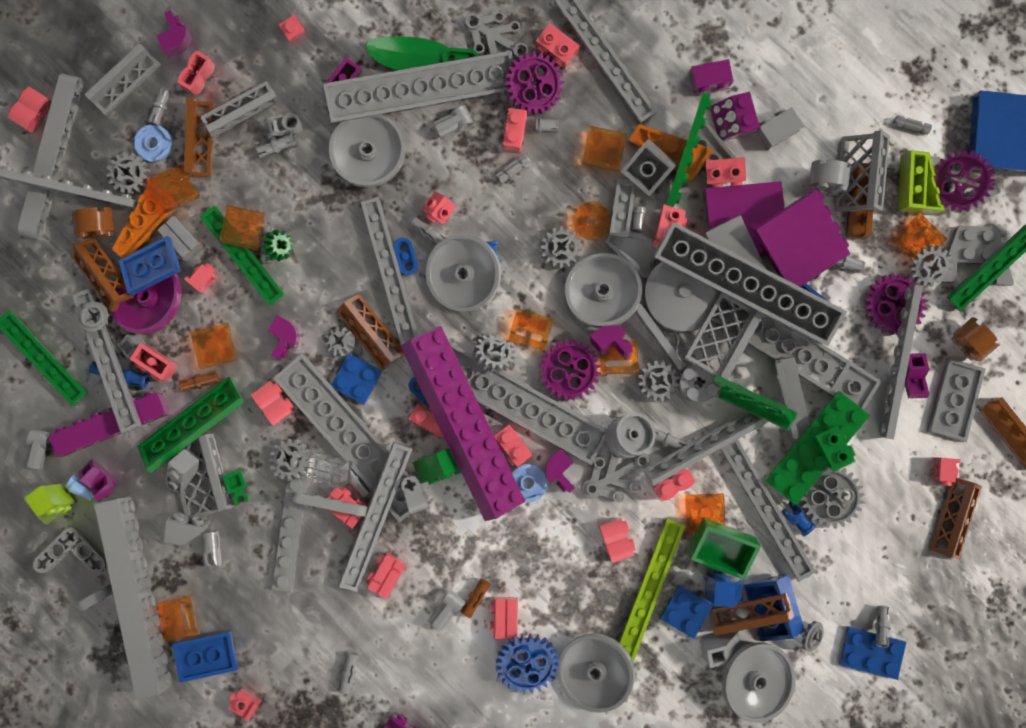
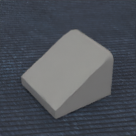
M128 333L117 345L127 359H130L138 345L146 343L140 335Z

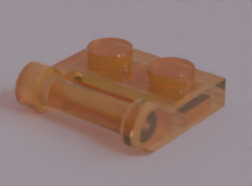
M517 308L508 342L521 343L545 352L554 319ZM517 329L543 336L542 341L517 335Z
M637 340L629 341L633 346L632 356L627 359L632 360V365L606 367V361L625 360L614 347L610 348L602 356L599 353L600 376L624 373L639 375Z
M193 595L158 603L165 642L200 634L192 605L194 601ZM180 604L185 606L189 630H185Z

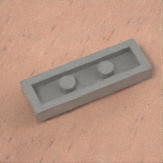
M617 180L609 235L627 238L629 236L636 184L632 181Z

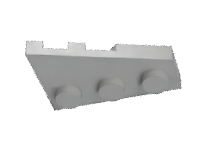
M706 121L704 129H699L697 136L701 137L699 145L714 149L707 160L736 158ZM691 129L681 138L688 140Z

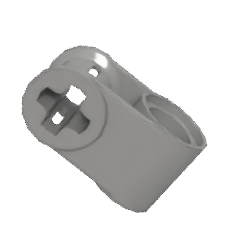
M293 113L264 119V123L268 128L269 134L267 137L269 140L273 138L278 139L290 133L295 135L303 129L302 121ZM296 120L295 126L289 127V123Z
M412 475L405 477L401 487L410 514L428 509L429 504L418 478ZM408 480L416 483L413 486V490L410 487L406 488L405 485L408 483Z

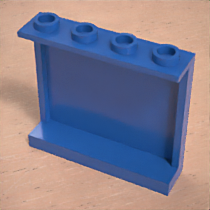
M980 90L973 96L968 155L972 150L974 151V157L981 153V161L987 158L988 162L986 165L992 164V169L1026 172V95Z

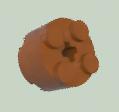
M97 207L72 211L74 235H76V238L93 239L95 236H114L112 208L103 207L104 211H100Z
M974 317L953 333L954 336L951 340L958 347L961 345L965 349L964 355L969 360L982 361L1000 344L995 343L998 339L985 324H977L976 321L978 319Z

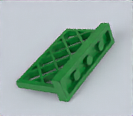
M715 376L714 382L721 390L718 396L720 400L789 431L797 416L796 411L720 376Z

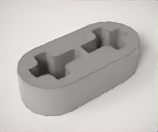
M111 585L103 587L77 603L81 612L88 610L113 595Z

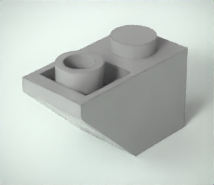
M182 450L167 466L166 485L171 491H176L180 495L198 471L199 460L187 450Z
M172 513L166 520L164 542L183 546L204 532L209 526L210 520L204 519L201 516L190 517L185 516L183 513Z
M738 631L700 640L703 658L710 668L728 664L731 657L741 649Z

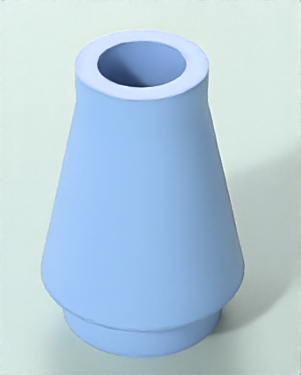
M73 475L65 488L68 489V492L90 501L93 498L92 489L81 482L78 476Z

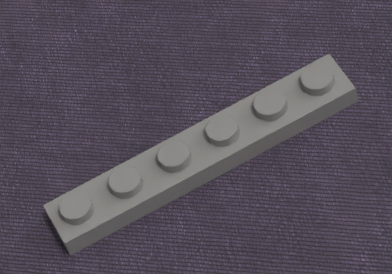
M300 475L299 480L294 477L293 481L287 479L272 590L293 591L304 504L291 502L293 491L306 493L308 476Z

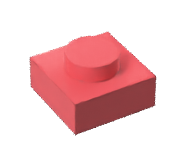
M295 15L279 24L289 42L306 33Z

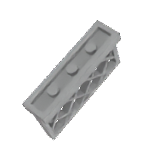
M879 130L874 131L872 134L842 137L839 161L847 162L851 158L855 164L850 169L852 184L846 192H840L836 196V212L883 211L890 135ZM868 139H873L872 146L866 150L862 145ZM848 141H854L857 145L849 152L847 150ZM861 148L865 153L857 161L853 155ZM869 157L871 164L865 169L861 163ZM859 167L863 172L855 179L851 174ZM867 175L869 183L863 188L859 182ZM857 185L861 191L853 198L849 192ZM865 194L867 196V205H860L857 201ZM847 195L851 201L847 206L841 207L842 200Z
M721 292L684 359L713 376L717 375L728 380L764 313L758 310L754 311ZM722 299L729 302L731 310L721 311L720 302ZM743 310L747 312L746 320L738 321L736 311ZM732 312L735 323L726 325L723 314ZM719 316L722 326L713 328L710 321L711 318ZM736 325L737 336L729 338L727 327ZM723 329L726 339L716 341L714 331ZM710 332L713 342L703 344L701 336L703 333ZM727 342L728 352L720 354L718 344ZM714 345L717 356L707 358L704 347ZM701 348L704 359L696 360L691 357L694 350ZM718 358L719 369L715 371L710 368L708 360Z
M214 434L201 435L189 444L187 448H184L198 460L204 462L206 466L203 473L199 470L196 472V474L201 476L198 484L196 485L191 481L189 483L190 486L195 488L191 497L185 493V490L180 495L185 516L202 517L233 508L231 496L228 494L222 477L225 474ZM195 442L200 444L201 450L198 454L190 450ZM204 479L210 481L211 487L209 491L201 488ZM198 490L206 494L203 503L194 499ZM210 497L215 500L217 508L210 509L205 506ZM192 502L200 506L195 515H191L190 511Z

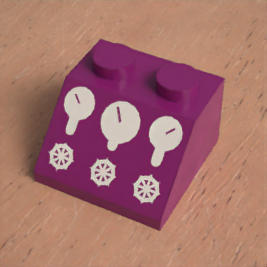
M750 91L730 96L710 107L716 133L723 142L755 134L760 128Z

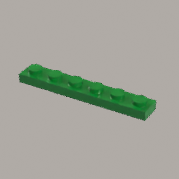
M703 92L666 205L674 207L675 203L679 204L682 193L679 190L681 185L685 186L688 174H685L686 168L692 165L694 156L691 153L693 148L697 149L701 137L697 135L699 129H704L707 120L703 116L705 110H710L713 99H709L711 95L709 93Z
M215 205L200 216L205 225L269 306H272L285 296L282 289Z
M1026 224L946 297L956 310L961 312L1026 252Z
M8 310L0 317V329L71 406H75L88 394L85 388L13 311Z

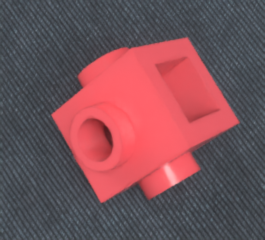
M434 191L421 210L427 214L426 218L432 223L438 222L444 225L456 206L444 195Z

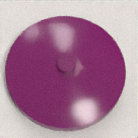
M175 274L135 294L134 298L120 302L118 310L111 312L116 323L123 329L138 335L151 334L165 327L175 316L181 302L182 288L178 275ZM115 288L119 296L126 294L124 290Z

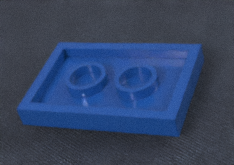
M168 236L118 260L127 293L132 296L181 272L172 239Z
M847 626L839 665L898 680L906 641L889 637V647L876 646V633Z
M232 631L172 644L179 683L239 669Z

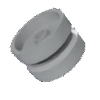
M629 413L613 420L606 431V443L609 449L616 456L623 459L633 458L648 452L653 447L656 439L655 428L652 422L640 413Z

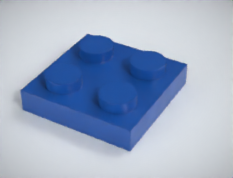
M348 354L331 386L335 390L365 405L383 371Z
M678 584L660 619L694 639L713 604Z

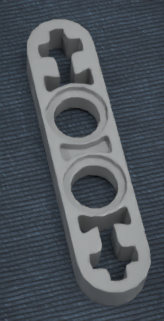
M292 492L291 502L366 516L367 506L302 492Z

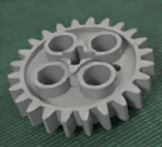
M827 467V470L822 473L801 499L806 502L801 507L808 508L805 514H812L811 521L818 519L817 525L825 522V527L828 528L830 523H832L833 528H837V523L845 527V520L848 523H852L851 516L858 518L855 511H862L858 505L865 502L859 499L865 496V494L859 493V490L863 488V486L856 485L859 479H851L854 474L853 472L846 475V468H843L841 472L839 470L832 472ZM830 477L835 480V486L831 489L826 486V480ZM818 485H821L829 493L835 492L834 497L842 502L846 508L843 509L834 500L829 501L830 497L820 490ZM845 490L851 494V498L848 501H844L841 498V494ZM816 492L821 493L823 496V500L820 503H816L813 500V495ZM831 505H835L838 508V513L835 516L829 514L828 510Z

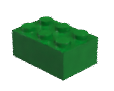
M703 517L687 552L690 559L745 580L761 545L755 536Z

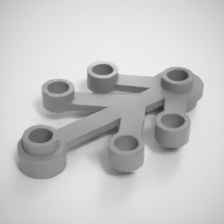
M501 11L484 17L473 13L467 15L464 19V27L472 33L474 50L479 56L485 52V46L481 43L479 32L486 35L490 54L498 53L495 41L514 52L515 58L519 56L517 52L520 50L524 51V53L528 52L526 44H515L500 35L509 32L518 34L521 29L520 23L512 21L510 24L494 28L485 26V24L493 22L498 25L502 24L505 21V16ZM502 16V19L497 20L496 17ZM475 21L477 24L476 26H471L470 23ZM517 25L518 29L513 30L511 27ZM479 46L483 48L480 52L476 50Z
M611 451V459L606 477L599 480L601 468L605 466V460L602 457L595 458L591 479L583 484V494L590 499L601 495L620 503L624 500L623 492H613L603 487L612 484L629 489L633 493L640 492L641 484L639 482H629L619 478L637 468L644 469L648 467L650 458L647 454L644 453L636 456L633 462L615 471L620 457H614ZM641 457L646 459V463L643 465L639 463ZM598 459L603 461V465L600 467L596 465ZM635 483L639 486L637 491L632 490V485ZM591 485L596 488L593 493H590L588 490ZM617 493L622 495L620 500L615 499Z

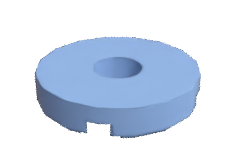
M146 125L135 134L134 149L145 161L152 163L161 162L171 153L173 147L172 137L162 126ZM157 139V146L150 148V140Z
M522 464L512 472L526 502H534L545 493L547 477L538 466ZM530 477L533 479L534 484L531 488L527 489L523 486L522 482L525 478Z

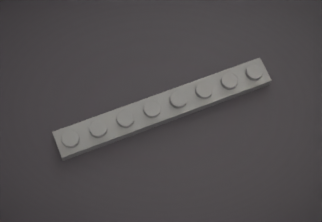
M555 0L558 9L639 123L642 124L655 115L657 111L579 1Z
M1 166L0 179L135 210L136 202L130 195L120 194V196L112 195V191L101 189L99 192L93 190V187L84 184L78 187L74 186L73 182L67 180L56 182L53 181L54 178L42 175L39 178L33 176L34 173L22 170L21 173L14 172L13 168Z
M379 197L362 201L361 206L402 345L419 335L395 256Z
M909 285L904 295L906 304L901 311V319L903 320L897 332L899 341L898 346L896 345L894 348L895 362L890 369V376L892 378L886 390L888 399L887 403L885 402L883 406L884 420L880 423L879 427L881 436L886 439L894 440L923 289V286Z
M91 288L72 295L78 314L85 304L97 302ZM91 312V320L98 322L96 318L98 315ZM106 325L103 327V330H98L96 333L84 330L121 434H127L141 428L139 416Z
M775 396L771 398V400L782 404ZM745 412L644 468V474L655 486L768 423V421Z
M737 439L721 448V452L797 581L800 582L816 572L739 440Z
M393 441L368 505L366 516L363 518L339 580V587L355 592L358 591L412 452L411 447Z

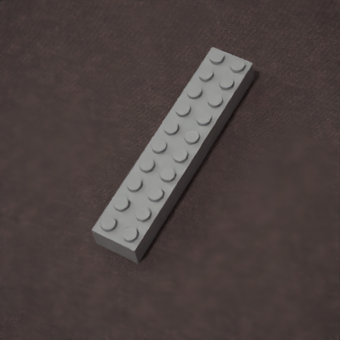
M670 221L652 255L829 346L847 313L846 310L673 221Z
M130 497L97 503L94 506L135 699L159 695L171 687L172 676L167 670L168 657L163 651L164 639L158 628L160 620L158 615L155 614L154 607L156 602L150 591L151 579L147 576V560L143 557V542L138 535L139 523L134 516L135 504Z

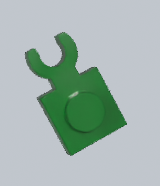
M242 469L222 476L228 494H235L233 501L236 506L240 505V496L244 497L245 502L250 501L249 495L243 490L248 487Z

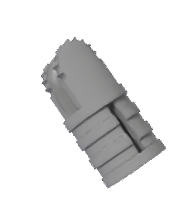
M219 531L201 533L204 566L210 567L214 564L215 567H220L222 560Z

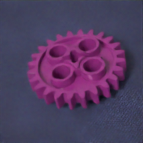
M535 51L531 52L530 56L526 52L523 54V57L521 55L517 56V61H511L513 67L509 66L506 68L510 74L504 75L508 81L503 83V85L509 88L504 92L511 94L508 100H514L512 106L519 105L518 109L523 110L525 108L527 114L532 110V114L536 115L538 111L542 114L545 112V109L547 111L551 110L550 105H557L554 99H561L558 93L564 91L559 87V85L564 84V81L559 80L563 74L557 73L560 66L554 67L553 65L556 61L549 62V55L543 58V52L538 53L537 57ZM537 67H541V68H542V70H543V75H542V76H539V75H538V73H537ZM520 72H523L525 74V81H522L520 79ZM536 81L537 85L532 86L531 82ZM543 85H545L548 88L547 95H545L542 91ZM526 90L531 94L530 100H527L525 97Z
M965 149L962 155L955 151L954 157L947 154L948 160L940 159L942 165H935V168L938 170L934 176L936 187H939L940 190L938 194L940 202H945V209L951 205L952 212H954L956 207H958L960 213H962L965 207L970 212L971 206L978 209V202L985 204L984 197L991 198L988 191L995 190L990 184L996 183L995 179H991L996 173L994 171L989 172L993 165H986L988 162L987 158L981 161V153L974 157L973 150L969 155H967ZM955 165L962 167L958 174L951 173V169ZM973 170L981 171V176L978 179L970 178ZM951 176L959 180H962L963 177H965L966 181L972 183H979L980 186L976 187L967 183H963L962 186H960V183L958 181L948 180L945 177ZM947 184H954L955 189L953 192H945L944 189ZM968 188H972L975 191L974 195L970 198L964 197V191Z
M892 273L889 275V278L884 275L882 276V281L877 279L875 280L876 285L872 284L869 286L872 291L865 293L869 296V298L863 300L868 303V306L863 307V309L869 310V313L865 316L872 317L869 323H877L875 329L882 327L881 333L888 331L889 335H894L895 332L897 334L898 328L902 325L897 315L905 307L904 295L906 289L909 288V285H915L916 280L909 282L910 276L902 279L901 273L896 277ZM888 287L893 290V292H894L893 296H889V295H888V293H887V288H888ZM926 292L921 294L916 321L917 325L922 323L919 318L926 317L922 311L928 310L927 307L923 306V303L928 302V300L922 299ZM896 301V305L899 307L895 308V304L892 302ZM880 305H884V306H885V308H886V313H885V314L881 313V311H880Z
M565 339L564 345L557 341L558 347L555 348L551 345L552 352L545 351L548 357H541V360L545 362V364L539 365L540 368L544 369L539 375L545 376L541 383L547 382L545 390L551 388L550 395H553L555 392L558 393L557 399L561 395H564L565 401H567L568 396H571L572 401H575V395L582 399L583 392L589 395L588 388L595 389L592 383H599L595 376L601 375L600 372L596 371L601 365L595 364L599 357L593 358L592 355L595 351L588 352L589 345L583 348V341L576 345L575 339L572 340L571 344ZM561 353L569 354L570 360L567 363L560 361L559 355ZM579 360L586 361L587 369L580 370L577 367V362ZM554 363H559L567 368L572 365L574 371L583 373L586 377H580L575 373L567 375V370L554 366ZM555 370L561 371L562 379L554 380L552 372ZM576 377L580 380L578 388H573L570 385L571 378Z

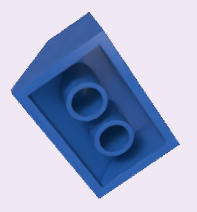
M789 575L773 576L744 585L749 601L787 593L794 614L791 621L758 627L757 631L760 642L794 639L805 632ZM783 599L776 600L773 604V607L780 611L786 610ZM757 604L754 610L760 614H765L768 608L763 604Z

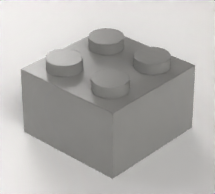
M648 139L620 172L650 196L675 168L677 163Z

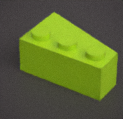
M910 150L900 155L898 211L929 215L945 211L938 194L940 190L939 187H936L935 171L930 152Z
M64 484L40 486L25 497L34 513L45 525L60 514L65 515L73 509L72 506L77 503Z

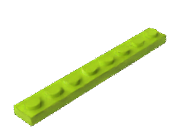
M668 518L665 520L619 641L629 653L632 662H634L686 526Z

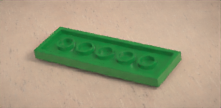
M230 376L137 445L148 472L152 473L161 467L162 464L177 455L178 452L245 402Z
M837 391L764 481L791 503L797 505L828 467L813 435L835 425L844 430L847 437L845 441L848 443L870 415L841 391Z

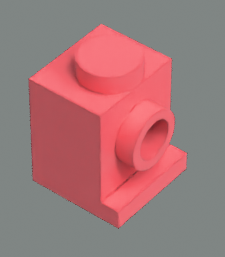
M206 263L205 265L197 266L192 271L191 278L186 276L184 280L204 294L218 276L214 273L216 269Z
M934 457L933 480L940 481L939 485L952 486V482H955V479L958 477L956 465L961 463V459Z
M242 688L238 693L234 692L228 701L231 703L228 709L248 722L262 700ZM239 702H243L245 704V708L240 706Z

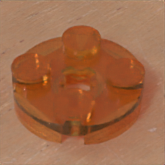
M596 201L586 202L579 206L573 217L574 230L584 239H601L608 232L611 225V216L607 208ZM591 216H594L597 224H593V226L589 225L587 218L590 219Z

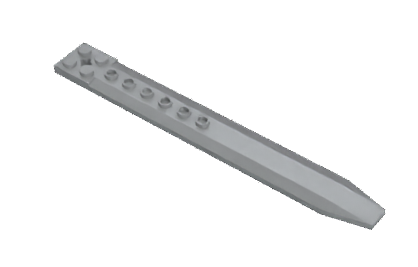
M629 231L628 238L609 235L605 241L606 245L616 255L629 261L635 267L638 274L646 280L653 269L662 262L652 256L657 248L652 246L653 238ZM722 299L721 311L731 310L729 302ZM739 301L740 303H742V304H744L745 306L751 308L752 310H754V311L757 310V309H755V308H753V307H751V306H749V305H747V304H745V303ZM743 310L736 311L738 321L746 320L747 312ZM732 312L723 314L726 325L735 323ZM766 314L761 318L748 344L774 360L794 356L799 376L827 392L832 397L837 391H841L863 410H865L882 382L817 340ZM715 316L711 320L722 326L719 316ZM736 325L727 327V331L737 336ZM856 382L859 390L852 392L850 384Z

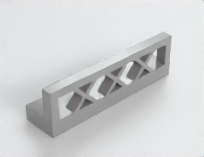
M139 43L84 95L107 116L161 64ZM148 57L154 62L149 68H142V62ZM131 72H138V78L135 81H128ZM117 85H124V91L121 94H115V87ZM104 97H111L110 104L104 109L99 102Z
M265 81L202 115L200 118L213 138L279 101L268 82ZM267 88L268 92L257 97L260 90ZM246 98L253 100L241 107L242 100ZM227 108H236V110L224 116ZM212 116L220 118L210 124L207 122V119Z
M644 301L639 304L635 314L678 372L690 363L687 360L685 362L682 361L678 355V350L688 352L690 348L678 332H668L666 328L665 331H660L655 324V320H652L653 317L644 309V306H646ZM667 334L674 335L677 338L676 347L671 346L666 339ZM692 352L691 357L696 359V356Z
M791 356L775 360L785 406L797 412V416L791 426L793 439L799 438L798 434L803 433L808 428L810 421L795 358Z

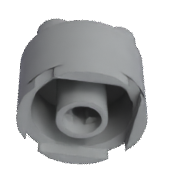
M821 160L812 162L809 187L815 190L818 189L820 192H828V195L838 196L840 192L848 190L851 165L847 166L848 163L838 160H826V163L820 164Z
M694 364L683 369L679 375L680 379L677 380L680 394L691 402L707 401L717 393L719 388L714 382L715 376ZM697 378L702 382L700 386L694 384Z

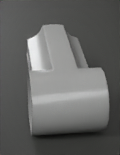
M464 105L454 109L450 115L433 122L440 138H443L457 130L462 131L471 127L474 122Z
M37 429L30 430L27 437V445L29 447L24 466L33 469L43 468L47 450L52 445L48 435L53 433Z
M450 589L440 602L441 605L435 610L428 621L433 627L442 631L466 601Z

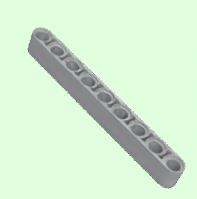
M60 74L58 77L32 172L35 177L41 178L42 175L54 178L53 181H58L83 88L82 78L66 74ZM29 185L18 223L17 232L19 235L34 239L42 237L55 191Z

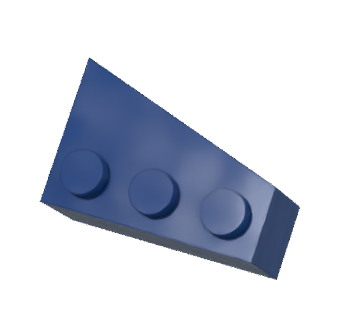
M712 571L711 575L706 574L704 598L714 606L735 607L740 601H743L744 580L727 576L723 572Z

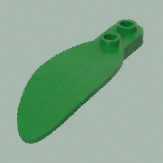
M379 37L371 39L366 44L367 53L376 62L395 71L448 62L450 57L460 60L479 56L472 49L448 48L437 41L418 37Z

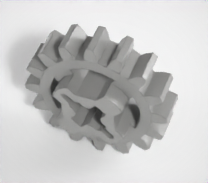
M126 152L123 154V157L116 155L117 161L111 160L113 166L107 167L111 171V173L107 174V177L111 179L109 184L114 186L115 190H120L123 194H126L128 191L129 194L133 195L134 190L141 192L140 186L146 187L144 181L150 180L146 176L150 171L145 169L148 164L143 162L140 156L136 157L134 153H131L130 157ZM124 170L129 171L133 177L128 176Z
M560 227L558 232L553 228V234L547 232L546 236L548 239H542V242L545 244L541 246V250H545L542 257H548L546 263L553 262V268L556 264H559L560 269L563 268V264H566L569 268L570 262L575 264L577 262L575 257H580L581 255L577 252L582 250V246L577 245L581 239H575L577 233L574 232L571 235L570 228L566 232L563 231V227ZM557 236H565L566 238L558 239ZM549 243H551V245L553 246V251L551 253L548 249ZM571 243H573L574 245L573 253H571L572 251L569 249ZM558 245H565V251L560 250L557 252ZM557 257H564L565 260H558V259H556V258H557Z
M928 244L927 249L922 246L920 247V253L914 252L916 258H910L913 264L909 265V268L914 270L910 275L915 277L914 280L916 282H921L923 286H926L928 283L933 287L934 282L940 285L942 278L948 279L946 273H952L949 267L954 265V263L949 261L952 256L947 254L948 251L946 249H941L939 245H936L934 248L931 244Z
M489 334L488 338L483 335L481 340L478 339L474 348V359H479L477 364H483L484 370L488 367L491 373L494 369L500 373L502 369L507 371L508 367L512 366L516 357L514 354L515 348H510L512 343H506V337L500 339L499 334L496 337Z
M655 360L653 366L647 363L648 369H641L644 374L638 375V378L642 379L638 386H643L640 392L647 393L645 398L652 396V401L655 402L659 398L660 402H663L664 396L670 399V393H677L674 387H679V384L675 382L680 377L674 375L677 369H670L671 363L665 366V361H661L658 364L657 360ZM656 368L662 369L660 373H654L651 370ZM668 374L670 375V378H671V384L668 383V380H667ZM646 377H647V379L650 380V387H649V388L647 387V384H646ZM654 377H661V382L663 383V385H656V380L654 379ZM658 389H663L666 391L662 394L655 393Z
M288 439L287 443L282 440L280 447L274 446L276 452H270L274 457L269 459V462L274 464L270 469L275 471V476H280L282 480L288 479L293 481L294 477L299 480L301 473L307 474L305 468L311 467L307 462L312 460V458L307 456L311 453L310 450L306 449L307 445L301 444V441L297 439L295 441ZM291 448H297L299 451L293 452ZM283 468H284V469H287V468H288V470H290V472H284L282 469H283Z

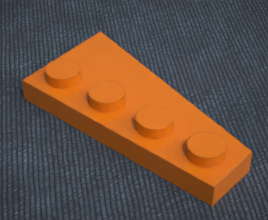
M639 124L629 141L641 148L649 139L677 163L673 169L677 172L687 140ZM699 144L697 149L693 148L691 155L694 156L691 167L687 166L685 174H688V180L693 181L714 149Z
M150 180L146 184L147 187L143 195H140L134 212H131L126 227H123L112 248L121 258L140 250L179 207Z

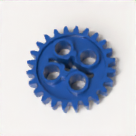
M521 633L520 639L514 636L513 642L507 640L508 646L501 645L502 651L497 652L498 658L495 659L496 672H498V678L502 679V684H507L509 690L514 687L516 693L522 689L523 694H525L526 690L529 689L532 694L534 688L541 691V685L548 687L547 681L553 682L552 675L557 676L556 669L559 668V658L556 655V648H553L552 642L547 643L546 637L540 640L539 634L532 638V634L529 633L528 637L525 638L524 634Z

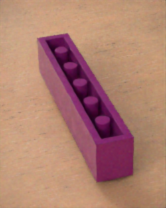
M154 390L145 393L144 398L132 399L141 425L171 414L163 393ZM112 407L108 408L109 411L106 413L98 412L90 415L91 419L74 421L72 423L73 426L68 428L66 426L59 427L54 430L55 433L48 435L56 457H65L120 435L121 432Z

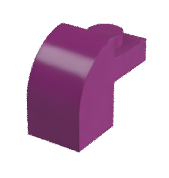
M169 10L164 12L170 30L156 36L163 53L168 58H172L183 53L189 47L191 33L187 26L182 24L179 15L175 16Z
M277 315L268 332L280 338L271 356L281 361L290 353V345L298 348L300 334L294 324Z
M602 326L590 335L589 342L601 356L612 347L618 351L625 361L632 356L633 346L627 339H623L626 330L621 326Z
M926 353L910 354L904 383L908 399L928 398L930 394L926 382V376L930 370Z
M561 448L548 459L545 474L550 484L557 479V486L563 492L567 490L570 493L575 487L562 473L573 464V461Z
M93 459L78 472L79 480L92 489L93 498L98 502L103 498H107L117 485L114 477Z

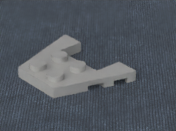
M957 226L948 248V254L952 256L949 261L954 263L953 266L949 267L952 273H946L948 279L942 278L941 282H957V263L981 265L1002 246L997 227ZM1010 268L1005 270L994 281V285H1014Z

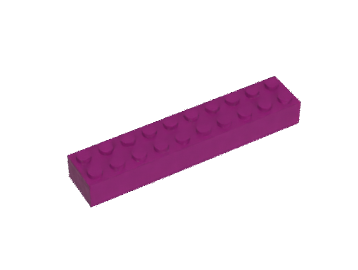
M442 326L400 345L484 521L497 519L526 502Z

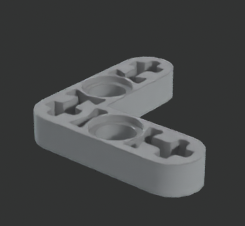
M77 528L64 530L33 561L34 570L38 573H45L55 567L71 551L92 573H101L107 569L105 556ZM69 533H74L73 538L75 540H70L66 544L62 542L70 537ZM55 545H59L62 548V553L59 556L53 553ZM83 545L89 548L87 556H83L80 552V548ZM49 557L52 558L45 563L46 567L41 568V561L46 560ZM99 560H100V561H101V563H100L101 568H100V567H99V568H95V565H96V562H95V561H99Z

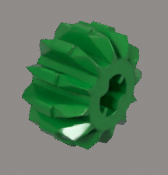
M278 229L267 232L265 234L266 238L261 240L265 244L261 246V249H266L264 256H270L271 261L277 260L278 262L288 259L290 257L289 253L294 251L290 247L294 245V242L289 241L291 235L286 236V231L281 230L279 232Z

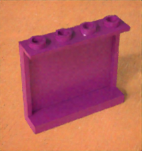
M782 181L705 188L703 200H706L709 230L741 215L760 258L765 257L766 253L750 225L756 221L761 224L785 208Z
M811 187L807 188V194L761 224L756 221L750 225L778 276L799 287L851 254L848 250L849 244L847 240L841 237L839 233L841 231L839 225L835 221L833 222L831 218L833 214L830 208L825 206L822 201L824 199L822 193L818 189L815 190Z

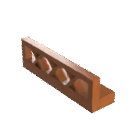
M187 97L184 173L189 177H212L213 138L209 132L202 137L198 133V128L204 124L202 119L199 122L201 117L199 115V107H209L210 112L214 109V102H199L195 98ZM214 116L207 119L208 124L214 122ZM204 142L207 145V151L201 156L198 153V146ZM203 160L207 164L206 172H197V165Z
M871 161L869 163H861V165L866 169L871 164ZM857 167L851 175L856 179L863 171ZM866 175L859 182L863 188L869 183V177ZM856 185L850 191V194L854 198L861 190ZM864 194L857 202L860 205H867V196ZM874 210L848 211L846 238L865 240L870 237Z
M95 238L73 245L72 259L110 313L118 310L120 302L134 298V295L132 296L127 293L123 277ZM93 246L96 253L87 251L85 247ZM95 260L103 261L106 267L97 265ZM105 274L113 275L116 281L107 279ZM115 288L124 290L126 294L119 296Z
M360 294L343 302L336 313L382 371L404 355L400 344ZM357 301L361 306V310L356 309L352 303ZM365 317L371 318L373 325L368 324ZM377 332L383 333L385 340L380 339L377 336ZM389 346L393 347L398 354L393 356L389 351Z
M1003 397L992 398L978 410L1026 469V426Z
M959 478L952 482L931 545V551L957 560L960 559L982 486ZM957 483L967 485L965 492L958 496L955 491ZM957 501L960 505L959 511L952 514L949 509L950 505ZM952 520L954 523L953 530L946 532L944 524ZM944 538L948 542L946 551L937 549L939 541Z
M787 593L740 602L735 607L721 606L711 609L716 624L712 628L714 636L788 622L794 617ZM783 599L786 610L780 611L773 607V604L776 600ZM757 604H763L768 608L765 614H760L754 610ZM743 607L749 611L746 618H741L735 614L738 608ZM725 611L731 617L728 621L721 622L718 612Z

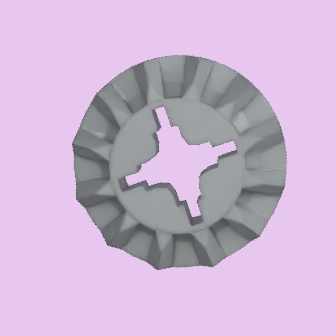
M99 302L85 304L78 314L80 326L86 331L95 333L98 330H103L105 324H108L107 320L110 316L108 308ZM91 312L98 315L96 317L98 322L91 320Z
M336 327L325 336L324 345L333 356H346L354 348L355 337L345 327ZM335 337H339L340 339L343 338L342 342L344 347L342 345L336 344L337 341L335 340Z
M813 621L808 624V628L805 629V633L802 635L803 640L801 641L804 650L812 652L820 645L824 635L822 623Z

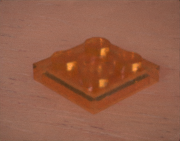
M590 126L582 164L619 172L627 133Z
M181 164L146 179V183L165 213L200 198L199 192L189 176L184 173V168Z
M227 205L219 242L258 250L265 213Z
M919 213L892 242L909 258H916L914 252L920 253V247L923 246L927 249L928 244H931L934 248L936 245L941 247L947 238Z
M229 323L190 332L200 370L238 360Z
M724 493L684 495L687 534L696 533L703 517L726 525Z

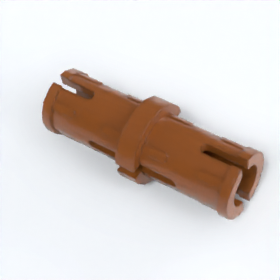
M217 371L203 375L196 374L195 377L180 380L179 388L182 393L197 388L203 389L204 386L220 383V377Z
M480 578L474 591L468 595L469 599L460 612L466 617L471 618L478 605L482 604V598L491 584Z

